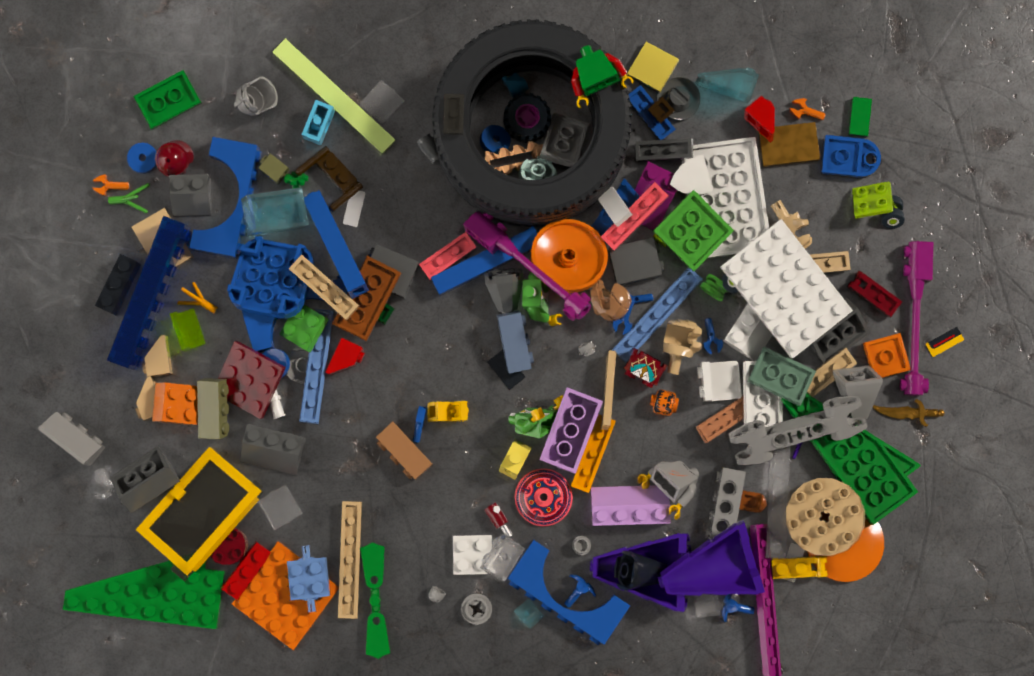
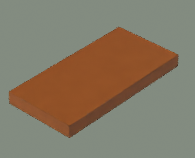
M366 256L360 268V273L369 291L352 299L359 305V308L348 320H345L337 313L332 323L366 342L402 274L369 256Z

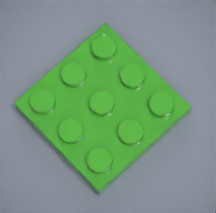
M692 190L653 230L693 272L734 231L695 190Z

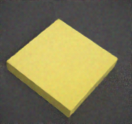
M645 42L627 75L660 93L678 64L679 59Z

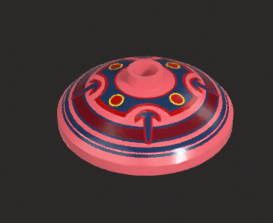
M536 469L527 473L518 483L515 491V504L520 515L529 523L536 526H551L560 522L568 514L572 505V490L568 481L560 473L551 469ZM545 493L547 495L546 501L540 499L541 494Z

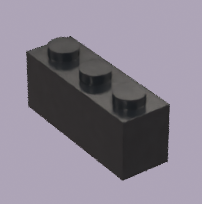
M120 254L95 306L117 316L141 264Z

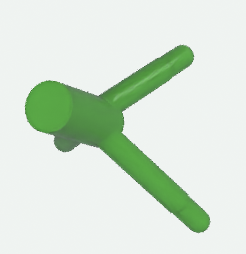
M146 183L125 196L108 197V203H125L144 213H148L147 209L128 200L138 198V195L135 194L149 187L150 184Z

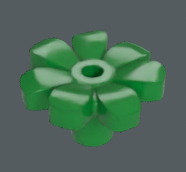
M291 171V174L284 176V182L286 184L290 183L293 191H299L300 185L303 186L308 181V175L303 173L301 176H298L295 171Z

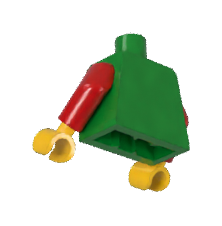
M590 45L580 49L582 58L576 61L577 67L573 69L571 80L575 96H578L577 106L581 108L579 103L581 99H584L588 106L589 100L586 96L619 82V77L622 78L621 85L627 88L624 84L627 78L633 84V79L626 75L627 71L618 58L609 53L604 54L602 50L593 52Z

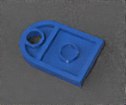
M825 135L822 174L863 178L870 176L878 169L881 162V154L878 147L872 141L861 138ZM867 155H874L876 162L874 164L867 163Z

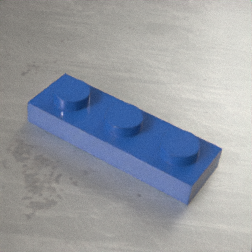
M641 85L628 94L632 107L658 140H664L676 130L668 119L659 124L648 112V109L655 102Z

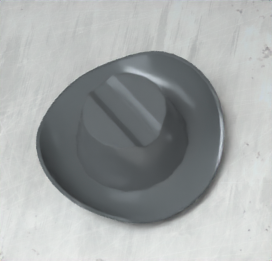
M676 77L668 80L661 92L657 94V100L663 97L675 110L669 116L672 119H688L696 113L700 105V91L697 85L685 77Z

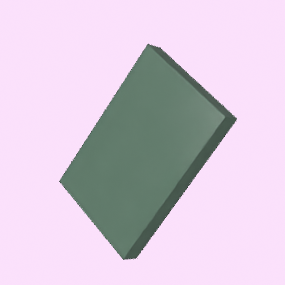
M764 346L747 382L801 406L816 371Z

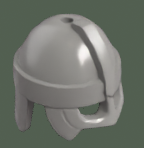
M258 77L251 82L243 84L238 89L234 107L250 116L260 115L277 105L278 96L276 89L267 78Z

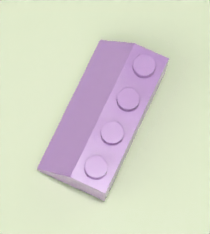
M567 387L539 460L576 474L603 401Z
M656 485L649 486L647 489H642V486L591 487L592 526L671 523L669 515L670 500Z

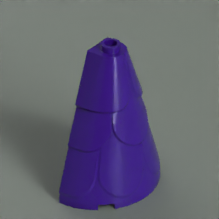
M744 520L732 524L712 539H708L691 553L684 554L660 572L661 576L657 577L660 587H665L666 593L670 595H757L764 593L765 590L756 567Z
M678 533L658 540H650L629 548L625 546L597 555L590 561V572H593L594 578L620 589L617 586L619 584L618 578L614 577V566L617 557L622 556V551H631L669 566L684 554L691 553V545H687V541L690 542L689 534ZM660 584L627 590L641 598L651 600L674 611L685 612L688 598H685L686 595L667 594L665 587L661 588Z

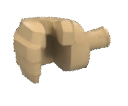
M781 200L772 204L771 207L778 219L783 220L805 249L809 247L812 243L810 234L800 237L795 235V231L809 225L808 219H800L798 212L793 215L789 214Z
M677 319L670 320L667 323L663 342V352L671 355L667 373L679 375L682 358H691L694 353L701 350L702 344L696 342V340L701 336L702 329L695 322Z

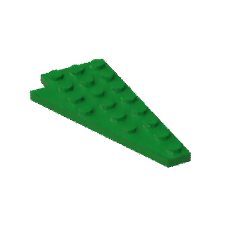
M194 554L183 556L182 558L187 562ZM169 560L65 590L63 610L217 629L222 598L221 587L224 583L225 571L206 569V560L196 572L192 570L187 576Z

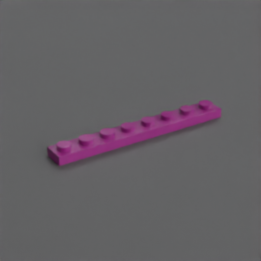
M768 524L750 525L752 553L765 590L764 593L756 595L763 676H782Z

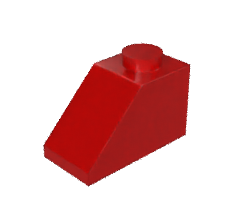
M760 96L745 109L744 119L771 143L775 132V107L770 100Z
M341 338L325 373L331 376L355 367L357 363L362 362L365 356L364 348Z

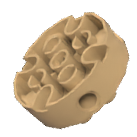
M817 478L803 483L792 494L786 507V525L791 538L802 549L815 555L833 556L847 551L859 540L865 526V509L860 496L849 485L832 478ZM823 512L826 514H830V516L828 517V522L826 520H821V518L823 517Z

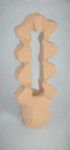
M529 141L527 142L526 149L516 144L512 146L511 152L507 148H499L498 154L484 151V159L490 164V160L531 151L532 158L535 159L537 156H540L543 144ZM524 161L494 168L508 175L512 172L513 168L519 171Z

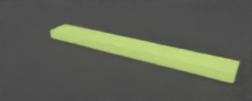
M286 38L276 47L273 54L328 105L333 106L335 111L380 153L384 154L396 140Z

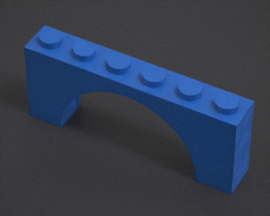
M212 137L209 156L211 159L226 164L233 170L239 184V199L232 215L219 226L207 230L193 229L190 243L192 251L237 259L238 255H240L241 238L245 236L247 225H244L245 218H248L250 214L248 203L249 199H252L254 195L252 184L253 180L256 181L258 175L256 164L260 162L262 155L258 145Z
M340 275L337 276V279L332 282L347 294L348 291ZM309 287L306 300L324 301ZM242 311L253 350L261 353L274 348L273 332L278 318Z
M533 540L507 578L510 580L509 585L517 590L521 587L526 591L525 596L533 601L537 598L542 602L541 606L549 612L553 609L558 613L557 617L565 623L569 620L575 624L573 628L579 633L583 634L585 631L591 635L589 639L595 644L599 645L602 643L605 645L630 605L614 594L605 604L590 611H574L558 604L547 591L543 578L544 563L549 550Z

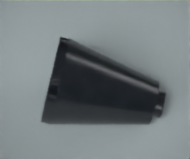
M622 551V556L617 557L614 566V577L618 578L619 584L617 586L621 590H631L659 584L657 577H660V572L668 567L665 563L631 551Z

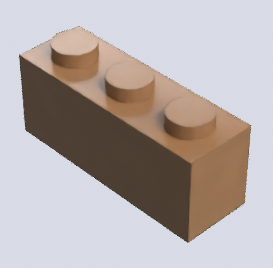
M391 422L376 436L379 440L377 442L378 446L383 451L387 449L392 454L390 459L396 465L400 463L405 468L403 473L409 479L413 477L417 480L433 465L394 422Z

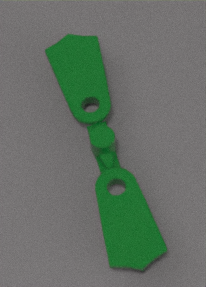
M372 542L360 548L365 582L369 588H372L370 589L371 597L369 602L373 613L369 615L367 620L366 655L379 659L384 655L390 654L385 617L380 613L381 599L379 596V587L383 583L385 547ZM373 576H376L378 578V582L376 584H373L371 582V578ZM375 617H378L380 619V623L378 625L373 623V619Z

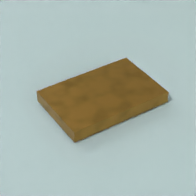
M815 122L775 126L774 139L771 143L759 133L763 167L820 160Z

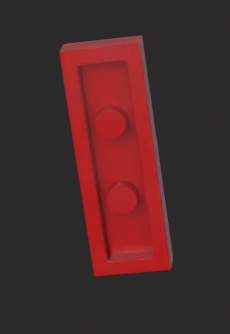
M255 541L221 589L238 600L262 568L271 552Z

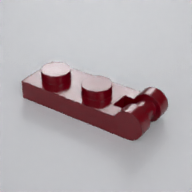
M858 271L855 274L856 278L853 282L850 281L847 287L891 318L902 301L866 274ZM861 282L867 284L864 289L859 286Z

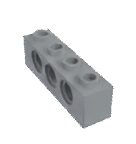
M721 468V471H717L716 482L719 484L718 489L713 492L712 501L715 502L714 509L710 510L709 521L712 522L711 528H707L706 540L712 539L720 533L716 528L719 521L725 522L726 528L737 523L746 472L729 468ZM726 483H730L733 486L731 494H726L723 490ZM726 502L729 504L730 510L728 513L721 512V503Z

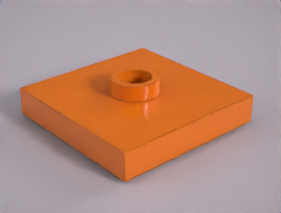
M901 333L863 343L869 366L882 378L911 370Z

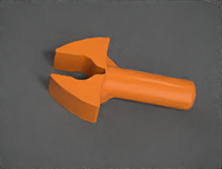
M801 98L792 101L793 104L801 107L800 110L791 107L789 109L798 120L804 114L820 120L825 119V113L807 107L805 103L807 99Z
M106 174L100 175L93 180V182H102L105 185L101 188L92 187V189L103 196H106V191L109 189H129L128 182H109Z

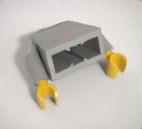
M661 461L650 469L647 475L640 474L638 476V483H642V489H647L650 486L649 480H651L673 503L678 502L677 505L669 507V515L676 511L674 519L677 520L681 515L680 509L682 507L685 508L695 494L699 472L696 468L689 469L682 461Z

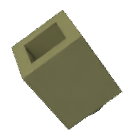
M271 153L268 157L264 156L259 162V170L277 185L290 172V169Z

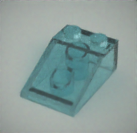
M751 68L704 72L698 74L695 84L748 104L759 74Z

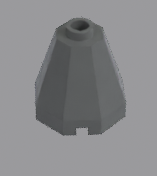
M515 268L491 271L492 275L489 276L488 272L484 273L485 284L498 312L504 314L517 310L524 279L522 269H518L519 272H515Z

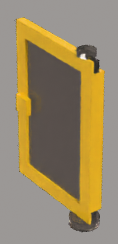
M209 446L180 479V482L169 491L137 527L136 531L174 564L171 570L183 581H186L194 571L196 572L259 501L258 498L263 493L261 491L263 486L256 480H253V482L248 480Z

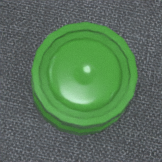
M708 274L706 282H702L700 288L714 299L722 301L725 292H728L723 287V281L712 274Z

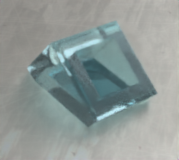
M529 598L514 611L528 628H532L544 617Z

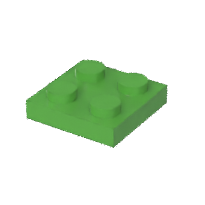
M304 304L297 315L287 319L279 335L311 353L329 319Z

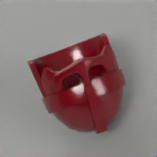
M180 140L163 144L155 156L157 168L167 177L169 175H185L186 169L194 160V153L191 147Z

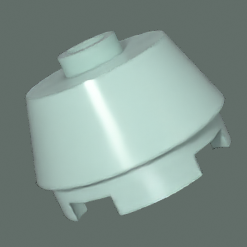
M537 156L535 159H526L522 163L519 170V178L524 180L546 179L556 176L557 171L551 161Z

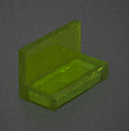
M194 308L180 313L177 311L170 313L181 350L185 352L206 344Z

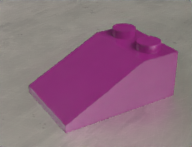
M648 161L635 191L641 196L656 182L669 195L641 224L653 231L662 222L677 189L670 185L674 173Z

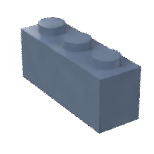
M520 311L496 315L508 373L532 369L531 364L534 363L532 352H528L527 345H530L528 333L525 334L523 327L527 326L525 315H521Z

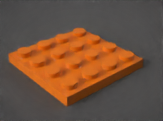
M278 541L270 551L271 553L262 568L240 598L232 602V605L289 648L295 650L337 593L339 586L329 579L330 596L320 597L315 600L316 612H308V604L305 600H291L287 561H296L300 557Z

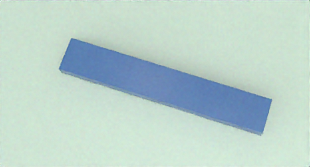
M688 267L612 351H615L616 355L624 363H627L633 348L639 350L700 284L703 278Z
M315 308L316 312L327 317L329 320L311 353L309 352L299 422L318 425L334 311Z

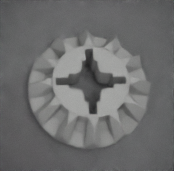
M471 594L464 599L461 612L467 622L479 625L485 623L490 618L492 604L483 594ZM481 601L480 609L485 613L477 612L473 617V609L469 604L476 606Z

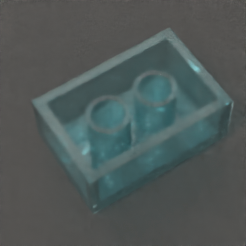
M302 188L249 194L241 199L248 236L298 230L309 225Z

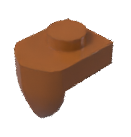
M742 491L739 510L760 513L765 509L767 501L763 494Z

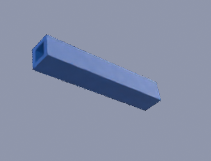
M320 190L309 193L302 199L350 297L353 299L369 291Z
M533 226L509 239L518 251L525 255L531 252L533 241L540 230H535ZM499 249L494 254L485 250L431 277L439 295L442 296L484 275L486 272H491L515 260V258Z

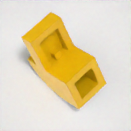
M467 401L427 403V422H464L468 420L469 409Z

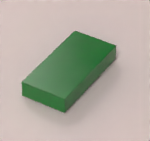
M852 98L848 135L868 137L872 99Z

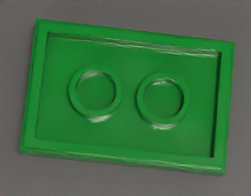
M184 70L133 96L151 130L202 104Z

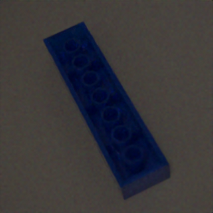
M163 216L107 361L132 370L140 366L143 359L141 353L143 349L146 350L150 341L148 335L150 331L153 332L155 329L157 313L160 314L164 305L162 303L164 295L167 296L170 291L171 277L174 278L177 273L178 267H175L176 263L182 259L185 252L182 248L184 243L189 241L192 234L190 227L186 224Z

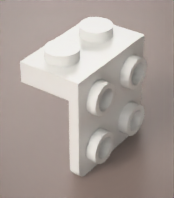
M708 361L700 363V367H697L698 379L701 378L702 386H699L700 398H703V402L741 398L740 372L737 361L714 363Z

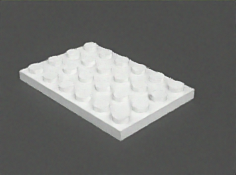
M756 137L693 145V157L704 155L713 188L712 192L699 195L734 230L708 258L736 255L769 229ZM681 159L682 164L689 159Z
M782 219L720 266L791 359L853 311Z

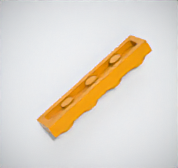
M598 414L571 487L589 493L615 425V420L611 419V425L608 430H601L602 415Z

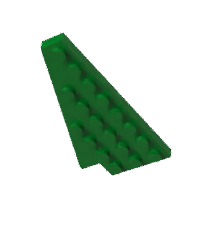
M807 393L801 406L783 398L780 399L793 418L824 411L823 403ZM866 430L839 441L833 440L830 434L810 440L837 479L849 485L860 496L865 509V517L871 526L918 493V490L907 476L921 465Z

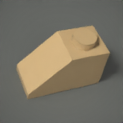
M161 335L144 357L145 362L142 363V368L147 377L173 374L168 337Z
M151 376L146 378L136 402L138 408H135L139 419L142 418L146 422L153 418L156 382L154 377Z

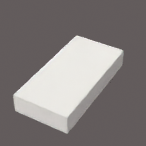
M610 187L598 198L617 227L633 215L613 187Z

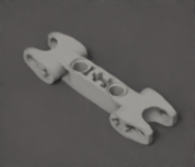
M844 396L826 400L823 403L824 411L811 413L772 426L765 427L763 421L757 420L746 423L729 433L731 443L749 444L746 449L735 455L737 464L751 465L767 462L773 458L772 450L792 446L830 434L833 440L839 441L862 432L867 428L865 418L847 417L850 412L862 406L859 396Z

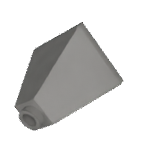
M869 365L833 370V376L841 397L859 396L862 406L850 412L848 416L850 418L860 417L868 419L883 383V378Z

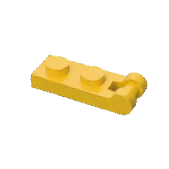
M826 556L772 559L773 579L827 577L828 573L825 570ZM811 563L817 564V570H812Z

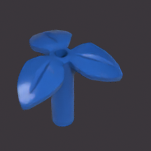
M578 575L569 576L578 582L576 589L564 602L567 607L570 608L581 594L588 591L593 594L594 598L596 597L594 588L590 583H586L584 578Z
M732 594L725 596L723 600L725 605L722 607V616L725 622H727V613L738 611L751 615L754 614V607L738 604V602L731 599Z

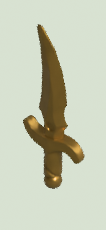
M918 399L914 400L919 407L917 409L909 406L880 407L873 405L872 407L879 413L892 418H911L912 420L919 418L921 425L924 427L928 426L924 421V417H942L945 414L943 409H925L923 403Z

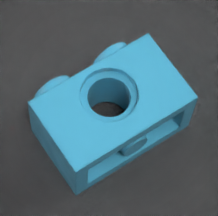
M315 100L301 134L303 139L320 146L322 145L335 113L333 106Z

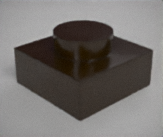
M661 97L648 109V112L659 124H662L675 110Z

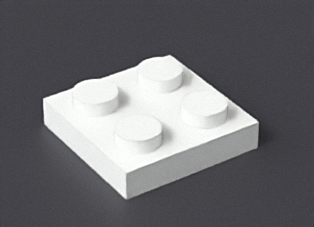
M492 535L453 536V575L492 574Z

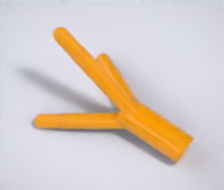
M192 282V286L198 296L184 287L181 288V291L196 301H178V305H201L213 314L218 307L204 299L195 282Z

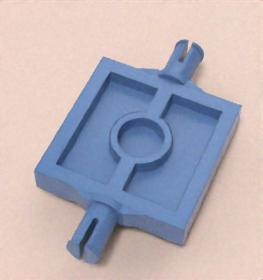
M310 545L301 546L303 558L296 561H287L290 599L305 600L308 604V612H316L315 600L320 597L330 596L327 558L310 557Z

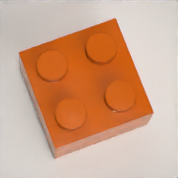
M166 382L155 383L152 422L198 425L197 386Z

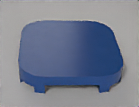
M255 236V239L248 241L245 245L242 244L239 249L240 256L231 284H228L227 288L233 305L245 312L275 318L288 319L297 315L304 306L309 287L289 268L301 255L315 266L311 252L302 244L295 246L264 240L262 236Z

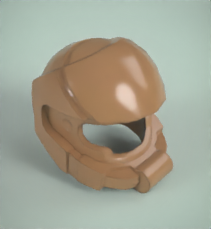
M599 280L592 286L591 302L596 315H600L608 321H616L626 315L632 300L629 291L625 287L615 283L609 292L602 280Z

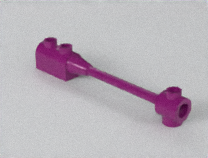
M477 211L463 224L465 231L490 253L494 254L499 249L507 255L514 257L565 300L562 311L572 321L576 318L582 319L591 309V304L589 303L591 298L584 292L580 295L577 292L569 294L518 251L505 233L507 228L500 222L497 225L492 222L493 216Z
M911 241L909 246L904 247V257H908V265L903 267V276H908L911 298L913 300L911 370L908 374L904 375V379H900L899 388L904 391V395L923 396V394L928 393L929 389L928 378H924L918 372L920 301L923 296L924 283L933 280L934 242Z

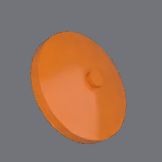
M564 219L551 222L538 232L532 244L530 257L534 265L565 291L574 293L587 290L600 280L607 266L608 252L604 240L593 227L578 220Z
M823 512V517L821 518V520H826L828 522V517L830 516V514H826ZM865 517V526L859 540L847 551L833 556H826L825 570H827L828 578L835 581L852 582L862 579L874 571L880 563L884 552V535L878 522L871 526ZM807 551L809 557L825 556V555H815V554H812V553H810V552ZM812 563L814 567L817 569V564Z

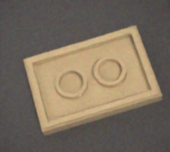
M165 208L132 226L160 276L194 258Z

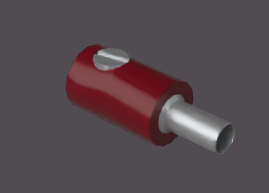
M496 502L484 509L496 529L501 528L507 538L513 535L506 525L508 522L507 518Z

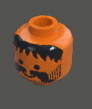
M659 389L656 395L652 394L650 405L653 406L654 413L671 416L672 413H676L679 398H676L674 392Z

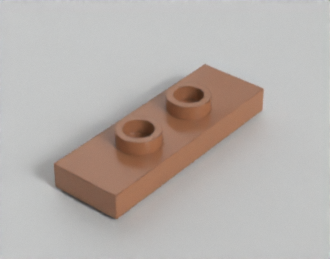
M743 396L695 427L705 443H708L744 419Z

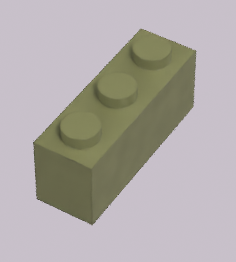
M204 378L197 381L198 438L222 439L228 436L229 423H227V414L229 412V405L227 404V395L229 388L227 379Z

